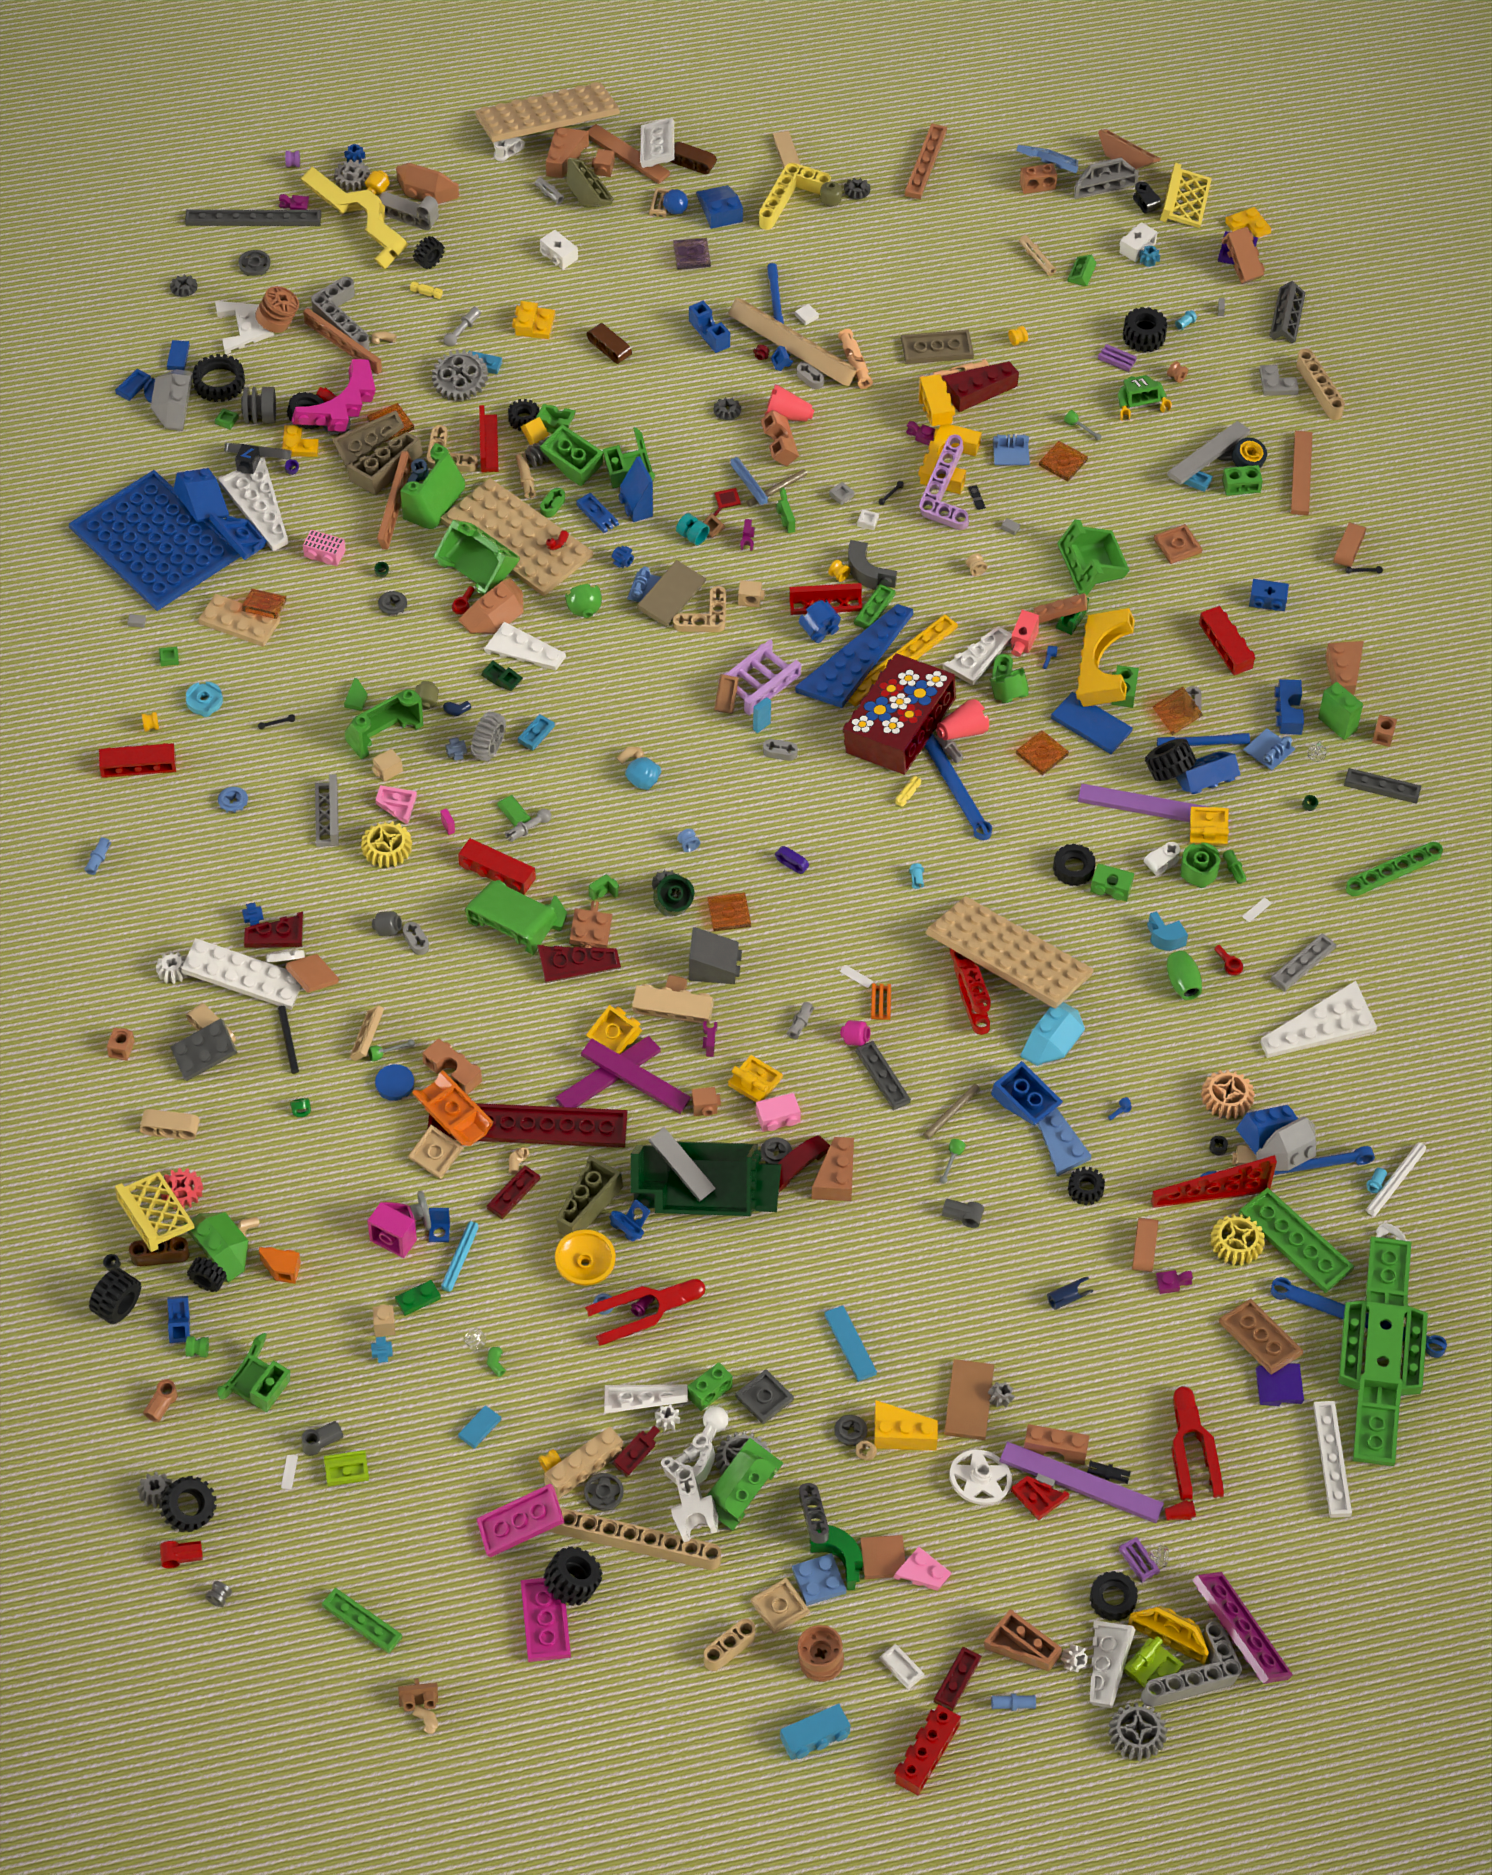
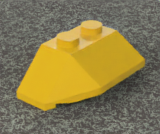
M1161 1606L1131 1613L1128 1625L1133 1626L1135 1630L1153 1639L1158 1636L1162 1639V1644L1205 1665L1209 1652L1199 1625L1195 1624L1192 1619L1183 1618L1172 1609Z

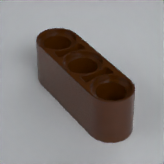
M675 142L674 160L670 162L702 174H709L716 164L717 158L711 152L682 142Z
M603 323L598 324L586 333L588 340L616 364L632 355L631 347Z
M173 1237L158 1244V1249L153 1252L149 1250L144 1240L134 1241L129 1246L132 1263L140 1267L181 1263L188 1260L190 1256L188 1242L183 1237Z

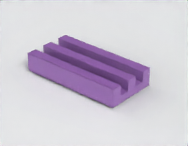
M1108 344L1105 345L1098 355L1099 360L1127 372L1130 371L1137 360L1136 356Z
M1137 1537L1119 1546L1118 1550L1141 1583L1145 1582L1147 1578H1152L1154 1574L1160 1573V1569ZM1133 1544L1136 1546V1548H1137L1138 1551L1141 1553V1555L1143 1556V1558L1145 1559V1561L1148 1563V1565L1150 1566V1568H1151L1152 1570L1149 1571V1569L1147 1568V1566H1146V1565L1144 1564V1562L1142 1561L1141 1557L1137 1554V1552H1136L1135 1549L1133 1548V1546H1132Z

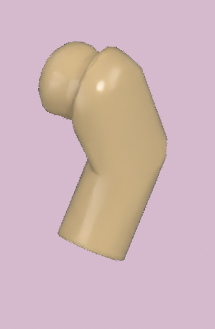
M386 331L374 332L371 335V343L379 344L380 339L395 343L397 335Z
M629 746L616 759L621 764H624L629 758L637 759L644 757V752L640 747Z
M526 1147L517 1149L509 1156L510 1174L514 1175L519 1172V1164L526 1160L529 1155V1150Z

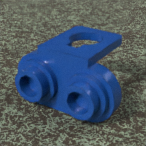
M634 1200L626 1215L619 1211H612L609 1216L610 1224L616 1229L623 1230L625 1237L630 1241L641 1239L644 1234L642 1226L650 1210L638 1200ZM638 1207L642 1210L643 1215L641 1219L635 1220L634 1210Z

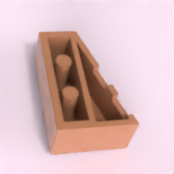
M562 127L555 128L546 159V176L563 178L567 174L568 159H579L584 148L586 149L589 146L588 131Z
M1248 227L1229 232L1221 240L1223 244H1227L1230 250L1227 254L1229 258H1233L1235 263L1233 267L1241 284L1259 279L1265 272L1262 262L1260 263L1258 258V248L1254 247L1252 241L1253 234L1248 230Z
M1364 641L1328 643L1325 659L1331 684L1333 685L1335 682H1338L1354 695Z
M833 1138L812 1186L811 1199L851 1201L854 1138Z
M1011 1609L984 1641L985 1650L1048 1672L1062 1656V1648Z

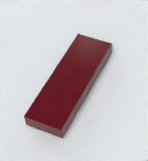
M525 1165L486 1205L487 1210L503 1219L541 1179L540 1175Z
M962 1647L933 1702L953 1712L982 1656Z

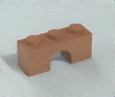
M772 410L760 421L764 433L774 440L769 445L772 458L788 466L799 457V453L787 417Z
M438 1038L422 1052L423 1064L436 1074L445 1068L455 1069L451 1074V1079L467 1095L482 1082L481 1069L476 1064H471L462 1053H457L453 1050L448 1042H443Z
M1028 1424L1024 1448L1043 1456L1046 1452H1058L1064 1456L1065 1462L1085 1465L1090 1435Z

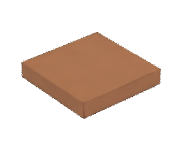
M1186 524L1154 535V541L1170 564L1202 553V547Z
M318 954L288 962L285 967L307 993L338 984L339 981L337 975Z
M903 1535L860 1538L864 1580L894 1578L895 1573L906 1562Z

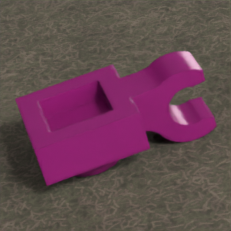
M280 194L279 207L290 208V210H308L309 196L292 195V198H289L285 194Z
M909 421L907 424L908 429L906 433L916 436L915 441L928 446L931 440L934 441V428L924 424L920 428L914 421Z
M745 519L743 537L740 542L741 550H743L745 545L750 546V551L754 549V542L751 538H754L755 527H752V519Z
M707 1021L703 1022V1032L707 1037H703L702 1049H706V1057H714L715 1035L718 1029L717 1022H714L712 1028L707 1027Z
M1176 1270L1156 1273L1160 1294L1179 1292L1180 1286L1192 1285V1271H1185L1180 1275H1177Z

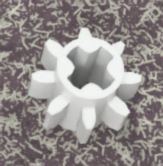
M671 1404L665 1407L660 1406V1412H655L656 1426H661L664 1431L669 1429L675 1430V1423H680L679 1409L674 1410Z
M1070 1644V1648L1063 1649L1061 1660L1065 1663L1064 1668L1079 1672V1668L1086 1667L1088 1656L1083 1653L1085 1648Z

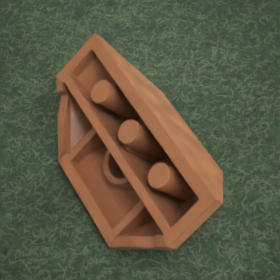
M1101 129L1098 132L1105 156L1109 157L1110 160L1122 158L1136 170L1161 160L1158 156L1108 129Z
M405 163L396 167L397 181L405 196L421 201L426 196H431L436 199L438 204L459 198V184L453 182L439 171L412 163Z
M511 578L504 580L477 600L459 618V622L470 634H495L504 622L510 624L523 614V591Z

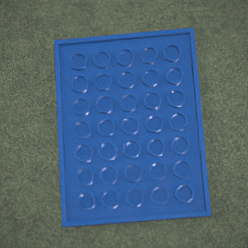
M153 470L70 522L69 528L158 611L241 556L210 521L196 522L173 490L174 487Z

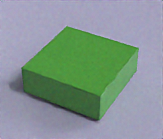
M223 408L216 417L215 424L231 430L239 419V414Z
M177 646L159 648L161 667L179 665Z

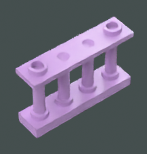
M771 639L765 644H761L756 651L729 672L724 673V675L743 678L757 690L749 695L737 686L736 694L744 700V712L749 716L753 713V707L766 697L771 699L801 675V663L797 660L791 664L785 663L772 652L773 641ZM767 657L779 666L782 671L774 674L760 662ZM754 667L770 679V681L766 684H761L747 672Z

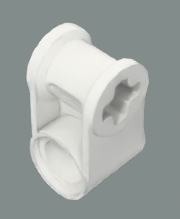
M519 137L494 142V158L498 161H505L523 149L524 141Z
M1168 842L1157 850L1150 852L1145 857L1144 863L1156 876H1159L1178 863L1180 847L1175 842Z

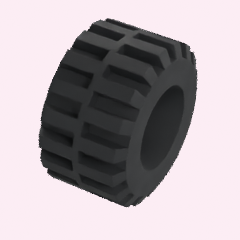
M1151 307L1133 309V311L1126 315L1124 321L1123 340H1125V344L1129 345V348L1135 349L1137 352L1143 351V353L1160 349L1166 338V317H1163V313L1158 312L1157 309L1153 310Z
M1180 738L1163 743L1153 749L1145 757V762L1155 781H1165L1189 770L1195 764L1196 758L1187 739Z
M121 1268L112 1269L95 1286L89 1301L90 1311L110 1324L120 1322L131 1312L137 1303L141 1291V1282Z
M188 1476L186 1478H179L171 1483L164 1490L160 1498L162 1502L159 1504V1508H162L161 1517L165 1516L166 1518L164 1522L166 1524L170 1523L172 1525L171 1528L174 1530L179 1529V1532H192L207 1524L214 1516L213 1511L217 1507L214 1504L217 1500L216 1496L212 1495L214 1490L207 1487L208 1482H201L202 1478L199 1477L194 1479L193 1476ZM181 1493H189L196 1498L198 1511L194 1516H188L179 1509L178 1497Z
M568 1546L567 1549L564 1547L555 1554L546 1567L543 1577L546 1579L544 1584L548 1587V1592L552 1593L556 1600L560 1599L561 1603L565 1604L567 1602L571 1606H574L575 1603L582 1605L583 1602L586 1603L600 1585L602 1581L601 1575L603 1574L602 1570L599 1569L600 1564L595 1561L596 1558L593 1555L590 1556L588 1554V1551H582L579 1547H576V1549L573 1546Z

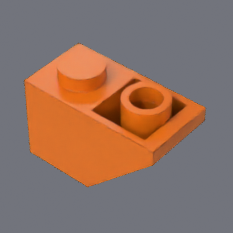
M259 1247L260 1261L275 1281L296 1284L301 1264L300 1254L293 1250L284 1251L273 1247Z

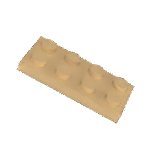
M215 593L198 620L201 625L264 647L280 623V616Z

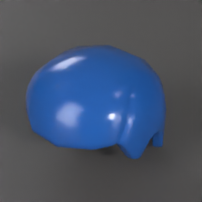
M672 189L663 196V206H665L668 212L681 214L686 211L688 198L683 191Z

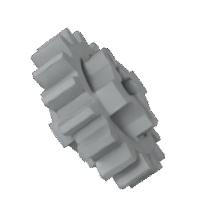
M350 160L349 163L343 161V165L338 164V168L334 169V180L336 185H340V188L345 187L346 191L352 188V191H355V188L361 190V186L366 187L365 181L370 175V170L368 166H365L364 162L359 164V160L355 162Z

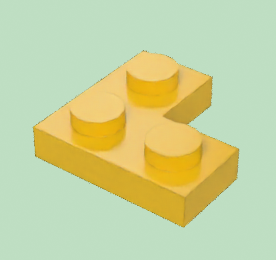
M1255 207L1225 218V223L1232 231L1248 227L1252 234L1258 238L1271 233L1272 228Z
M284 425L282 449L292 450L291 457H318V439H302V428H299L297 425Z

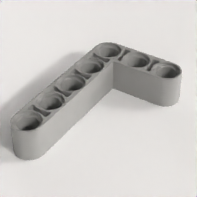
M342 277L312 295L311 301L314 313L368 351L370 350L369 335L338 307L355 296L354 280L351 277Z
M1210 1622L1202 1632L1209 1652L1208 1659L1211 1664L1150 1680L1141 1693V1700L1144 1704L1150 1707L1234 1685L1242 1672V1667L1220 1623Z

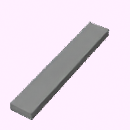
M1236 421L1170 469L1167 476L1178 484H1183L1236 445L1241 439L1247 437L1250 434V429Z

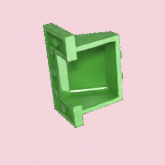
M1074 519L1057 542L1079 595L1085 593L1087 596L1095 584L1122 579L1130 571L1112 530L1083 527L1081 520Z
M751 1438L748 1439L707 1494V1496L712 1495L718 1520L732 1531L735 1530L746 1515L744 1513L745 1509L768 1479L772 1480L784 1464Z

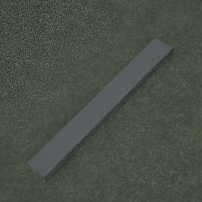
M186 209L185 225L321 226V210Z

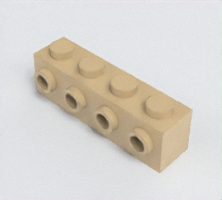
M642 984V986L636 985L632 1009L635 1014L700 1024L707 1021V1025H710L714 1001L713 997L706 993L696 995L691 994L687 990L677 992L667 987L658 989L648 984Z
M609 1426L544 1473L545 1486L552 1484L557 1499L561 1498L592 1474L601 1470L610 1461L617 1458L623 1451V1440Z

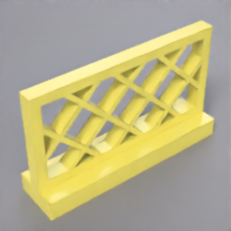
M1175 163L1170 175L1160 221L1166 222L1167 219L1200 228L1212 178L1181 169V164ZM1182 176L1188 177L1190 180L1185 182ZM1198 181H1202L1207 184L1201 187ZM1194 184L1196 189L1192 190L1188 185ZM1184 187L1187 192L1182 193L1179 188ZM1200 192L1203 197L1198 198L1195 193ZM1191 195L1194 200L1189 202L1186 196ZM1182 199L1184 204L1180 205L1176 200ZM1197 203L1200 209L1196 210L1192 205ZM1188 207L1191 212L1186 213L1183 208ZM1178 210L1182 215L1178 216L1173 214V212ZM1194 215L1198 221L1191 220L1190 216Z
M160 1172L125 1187L122 1183L115 1186L118 1202L151 1252L158 1249V1244L195 1228L192 1220ZM159 1180L160 1182L158 1188L149 1186L154 1181ZM136 1189L142 1190L140 1196L131 1194V1191ZM146 1191L154 1192V1198L144 1197ZM165 1194L169 1197L165 1201L158 1199L159 1195ZM141 1202L151 1203L149 1209L140 1207ZM155 1204L164 1206L162 1211L153 1210ZM168 1207L177 1208L176 1214L168 1213ZM150 1215L160 1216L157 1222L148 1220ZM163 1218L173 1219L171 1225L161 1223ZM177 1220L187 1223L181 1227L175 1226ZM159 1228L168 1230L163 1235L159 1236L157 1234Z

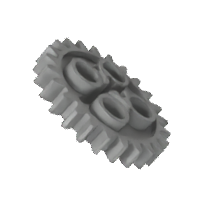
M457 349L456 354L449 351L450 356L444 354V360L438 359L439 364H434L435 370H432L433 376L431 377L434 388H436L437 393L441 392L442 397L447 395L448 400L454 397L455 402L458 398H461L463 402L464 397L470 400V395L476 397V391L482 392L481 387H486L485 381H488V370L483 358H479L478 354L473 356L472 351L466 354L465 349L462 353H459Z

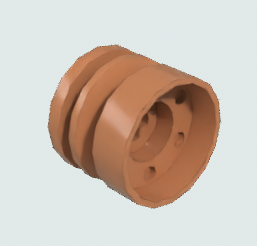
M272 286L267 289L255 312L256 320L263 328L270 332H284L288 329L299 308V300L290 290L280 286Z
M816 1625L809 1627L801 1634L798 1639L797 1650L801 1671L805 1676L818 1682L829 1681L838 1676L844 1666V1653L841 1637L836 1630L826 1625Z

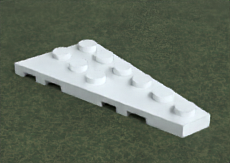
M264 457L260 458L254 474L235 470L218 479L220 486L243 515L250 520L267 540L266 543L272 551L288 544V538Z
M1354 981L1262 1037L1260 1043L1266 1057L1270 1058L1375 1032L1377 1026L1357 982Z

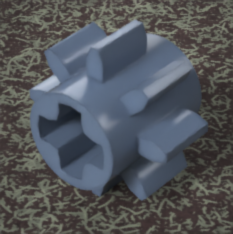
M457 737L449 739L450 744L445 745L448 758L453 757L455 761L464 759L463 754H467L464 740L459 741Z

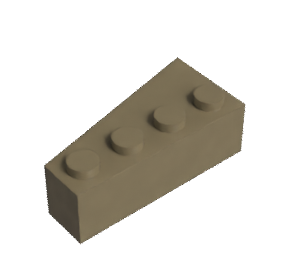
M406 432L388 442V446L379 447L374 450V454L368 457H361L358 463L347 465L350 482L374 495L378 494L394 480L402 451H408L412 461L423 455L420 439Z

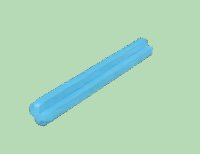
M470 1221L466 1226L441 1286L444 1291L451 1292L477 1233L478 1224L476 1222Z

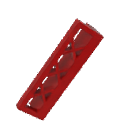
M479 405L481 472H499L497 414L485 415L484 405Z
M861 583L789 587L791 615L807 614L806 609L820 600L824 602L827 600L829 603L836 601L840 603L839 606L833 607L837 613L859 612L863 608ZM858 600V605L851 606L848 604L849 601ZM801 603L804 605L803 608L794 609V604Z

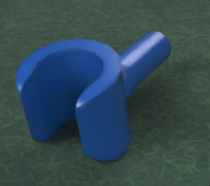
M1048 646L1043 669H1047L1051 657H1057V646Z
M1128 1097L1122 1098L1119 1101L1121 1107L1108 1116L1109 1120L1114 1119L1122 1112L1127 1113L1131 1111L1132 1106Z

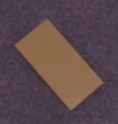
M720 674L714 711L733 714L739 677Z

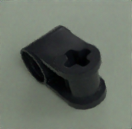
M1142 181L1136 183V193L1133 195V200L1141 208L1142 212L1147 214L1161 208V199L1149 184Z

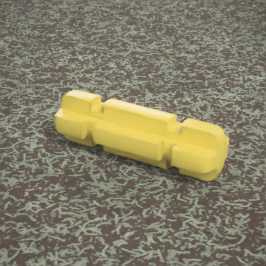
M415 281L410 285V291L417 293L418 291L419 294L430 297L434 296L437 299H441L443 295V290L439 288L434 289V287L422 283L419 285Z
M913 776L900 792L901 794L897 796L895 803L903 807L907 803L906 800H909L921 785V779Z

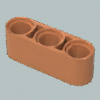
M1351 522L1348 523L1333 563L1346 567L1352 566L1363 541L1366 527Z
M1138 1217L1132 1270L1153 1271L1159 1220Z

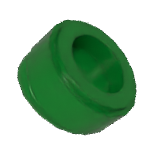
M308 1098L295 1099L290 1102L294 1116L305 1117L310 1114L311 1105ZM306 1108L305 1112H297V1110Z

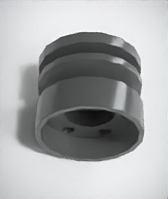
M244 387L241 398V410L245 424H250L251 416L254 424L257 423L258 416L262 417L263 424L276 423L275 387H262L261 395H258L256 387L252 388V395H250L249 387Z

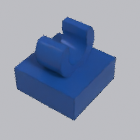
M778 346L771 356L772 363L778 371H782L785 366L790 367L793 363V360L789 358L791 355L787 353L783 346Z

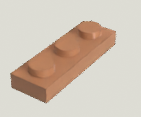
M1086 594L1074 595L1070 598L1039 605L1034 608V614L1039 615V623L1060 618L1061 616L1064 617L1087 610Z

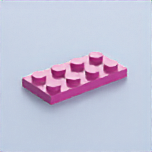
M552 1484L539 1488L476 1518L486 1555L490 1558L565 1523Z
M544 1578L521 1580L528 1662L571 1658L566 1603H561L560 1599L556 1600L553 1597L554 1595L548 1592V1587L544 1584L546 1580Z

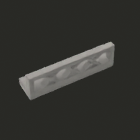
M329 774V782L315 783L316 847L339 846L337 774ZM319 789H329V793L323 796L319 793ZM323 803H327L328 805H330V808H328L326 811H323L319 807ZM326 817L330 820V823L323 826L320 821ZM326 832L330 835L331 840H320V837Z

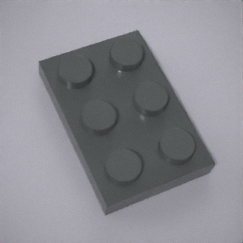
M221 1018L170 1046L182 1076L186 1081L238 1053L225 1022Z

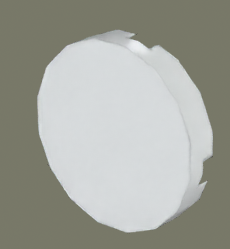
M303 950L267 954L266 962L304 958L305 953Z

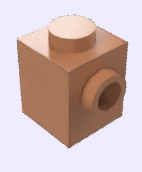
M598 149L596 158L593 157L592 159L594 173L599 176L611 177L615 164V152Z
M715 1087L692 1089L691 1100L694 1116L717 1114V1107L721 1106L720 1094H716Z

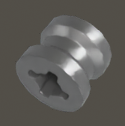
M214 1581L212 1590L207 1592L205 1598L217 1607H224L226 1604L225 1599L230 1597L232 1590L226 1584Z

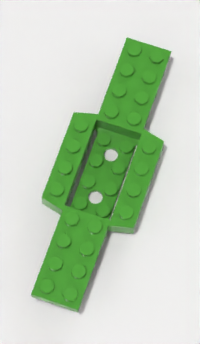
M1371 1236L1365 1301L1346 1302L1344 1307L1338 1383L1358 1390L1353 1461L1395 1466L1401 1396L1421 1394L1423 1388L1428 1313L1408 1306L1411 1241ZM1367 1312L1369 1313L1365 1368L1364 1373L1361 1375L1365 1316ZM1404 1317H1405L1404 1341H1403V1355H1402V1368H1401V1378H1400L1401 1354H1402V1340H1403V1327H1404ZM1384 1320L1389 1321L1392 1327L1388 1330L1382 1329L1380 1322ZM1384 1357L1389 1361V1364L1386 1367L1378 1365L1377 1359Z

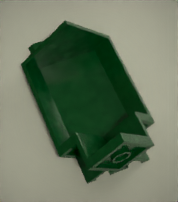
M677 1141L716 1188L700 1202L652 1145H636L631 1152V1193H634V1200H638L647 1208H655V1213L751 1216L752 1212H777L782 1164L759 1163L761 1162V1150H758V1144Z

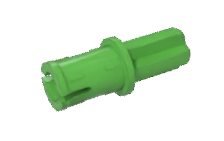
M1233 850L1225 851L1223 858L1228 865V871L1233 874L1238 884L1245 882L1246 875L1242 870V863L1237 860Z

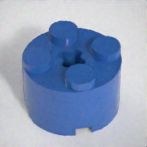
M823 600L815 602L806 609L808 613L805 616L802 614L799 618L800 626L816 643H820L829 633L831 635L835 634L839 630L838 625L841 621V617L827 600L826 602Z

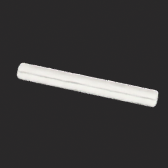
M1418 1142L1369 1204L1366 1210L1368 1214L1376 1216L1426 1151L1424 1144Z

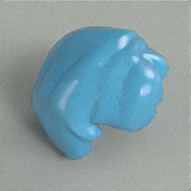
M640 757L628 764L625 776L634 786L643 790H649L657 782L662 771L661 767L649 758Z

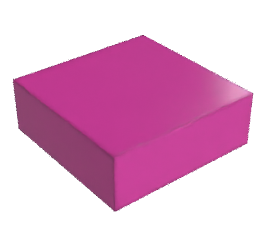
M448 809L440 810L441 822L448 835L455 833V822Z

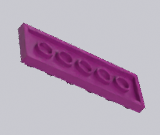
M1216 1572L1197 1575L1192 1581L1196 1585L1198 1592L1203 1595L1208 1602L1209 1608L1219 1618L1222 1627L1230 1634L1233 1643L1241 1650L1246 1662L1256 1672L1257 1678L1263 1684L1290 1679L1293 1676L1292 1672L1224 1574Z

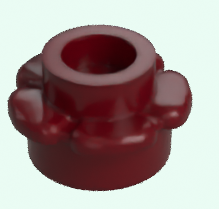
M759 344L756 349H753V353L758 360L769 358L770 350L767 346Z

